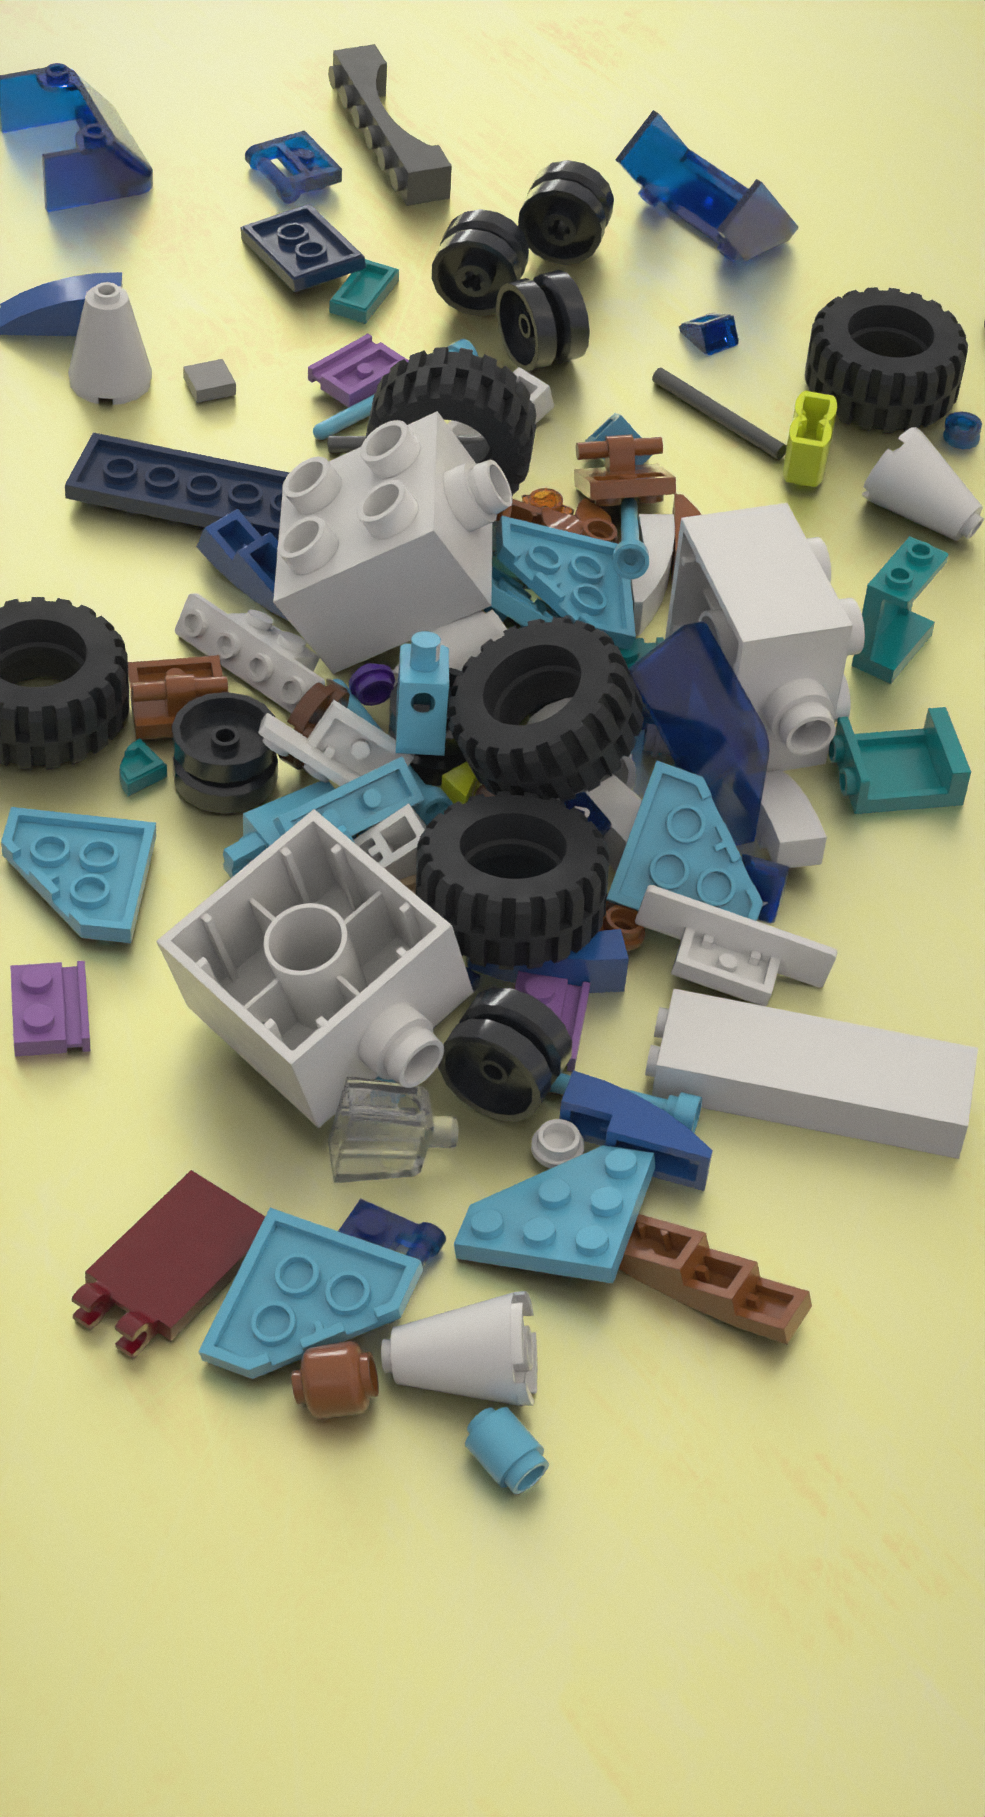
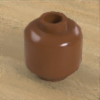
M353 1341L307 1349L301 1360V1369L292 1371V1389L297 1404L306 1403L308 1410L317 1420L364 1413L369 1407L371 1398L377 1397L379 1393L377 1368L372 1353H364L360 1346Z

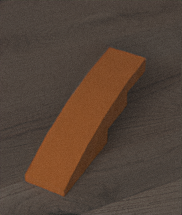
M638 1214L619 1270L690 1308L737 1328L784 1344L789 1343L812 1308L809 1291L760 1277L756 1261L709 1248L705 1232Z

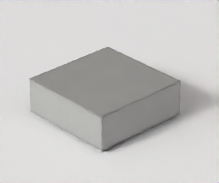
M223 359L183 366V378L197 403L236 395V382Z

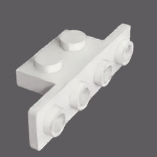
M197 593L188 595L175 626V633L207 656L219 655L223 667L290 713L293 712L298 702L313 685L318 682L325 685V680L314 673L320 657L305 647L306 641L303 638L290 632L281 631L272 625L274 620L269 615L257 610H248L247 613L227 614Z
M333 700L308 738L269 713H266L262 719L258 732L264 737V744L272 751L281 756L291 754L305 763V770L314 778L325 783L331 780L339 786L402 756L407 766L414 759V754L396 753V740L335 700Z
M654 885L647 887L635 919V923L640 926L681 940L671 971L672 975L761 1006H767L777 973L821 988L824 986L837 956V950L830 946Z

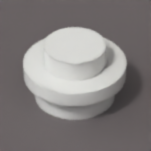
M552 1119L542 1124L534 1133L531 1151L534 1158L541 1165L553 1168L584 1153V1140L573 1123L563 1119Z

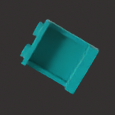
M909 536L868 583L862 610L865 631L864 646L859 654L853 655L851 666L892 684L932 636L935 622L911 610L916 598L947 563V552Z
M946 707L928 708L924 728L854 734L849 718L838 717L836 732L830 742L828 754L830 761L838 765L840 771V790L843 796L849 797L854 814L961 806L964 804L971 770Z

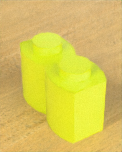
M803 391L797 397L783 465V477L786 482L817 487L822 482L837 412V401L833 395Z

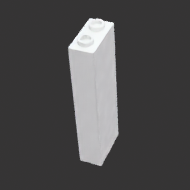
M673 989L669 1009L659 1007L654 1037L662 1039L661 1047L650 1046L645 1071L646 1076L655 1077L652 1096L668 1099L669 1095L679 1097L680 1093L684 1092L702 1097L701 1108L959 1159L969 1123L978 1053L977 1047L679 989Z

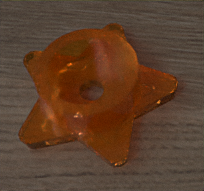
M540 488L531 492L530 495H522V502L540 509L544 507L564 514H574L573 508L563 505V497L556 490Z

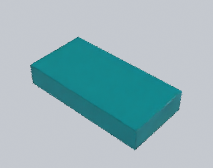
M365 259L366 269L351 273L329 301V313L366 324L399 282V269Z

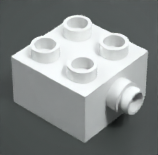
M438 411L409 425L400 420L384 423L367 436L361 447L329 462L326 458L319 456L303 461L288 474L283 483L274 604L333 674L411 641L412 636L417 632L434 631L491 606L492 522L496 520L498 513L512 505L511 489L503 471L493 460L476 464Z
M788 503L681 518L664 644L677 689L696 729L703 731L702 742L720 780L735 779L736 775L777 770L786 771L826 764L829 745L836 732L835 724H837L838 717L849 718L850 692L844 675L847 656L859 654L862 651L865 631L862 613L857 602L853 598L839 599L831 585V563L824 541L820 537H805Z
M315 809L156 941L187 1007L318 1128L378 1076L384 1080L393 1079L405 1088L415 1087L424 1082L438 1067L444 1053V1046L433 1034V1028L473 993L452 925Z

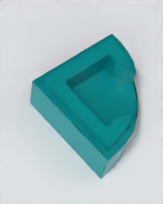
M140 738L126 748L125 756L120 764L119 775L123 791L127 796H130L167 777V765Z

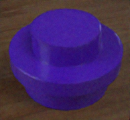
M369 663L361 666L351 676L348 686L351 694L355 695L361 704L366 706L379 705L390 698V694L394 689L395 676L389 666Z

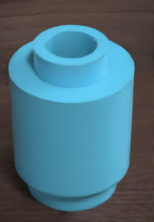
M492 1407L486 1408L469 1423L467 1427L469 1435L465 1441V1447L501 1488L509 1487L514 1494H520L532 1487L547 1471L549 1462L543 1457L544 1448L509 1408L503 1407L496 1411Z

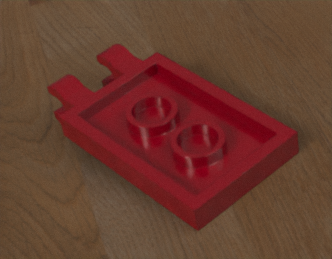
M190 1170L85 1271V1284L72 1296V1302L80 1307L72 1315L73 1319L91 1330L99 1324L114 1305L126 1311L127 1313L115 1325V1330L123 1335L115 1343V1347L132 1359L145 1349L149 1341L157 1333L172 1341L236 1277L265 1216L193 1170Z

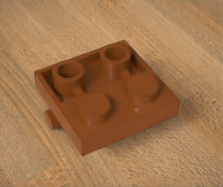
M632 434L605 436L604 441L576 443L577 460L605 458V467L574 469L575 487L588 499L595 500V504L598 506L620 505L621 498L638 497V502L640 503L664 501V495L676 494V477L659 464L635 465V456L663 454L662 437L633 439Z
M219 655L128 662L129 692L136 740L139 738L142 740L172 737V725L176 714L189 701L206 694L228 692L227 676L222 674Z

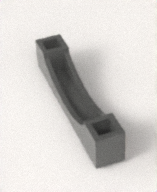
M376 44L333 50V66L328 68L330 86L339 93L344 109L350 111L356 129H361L368 149H373L377 156L380 169L382 171L385 170L390 177L393 190L399 192L407 206L450 199L452 165L439 145L431 146L405 131L390 117L379 97L386 96L387 62Z

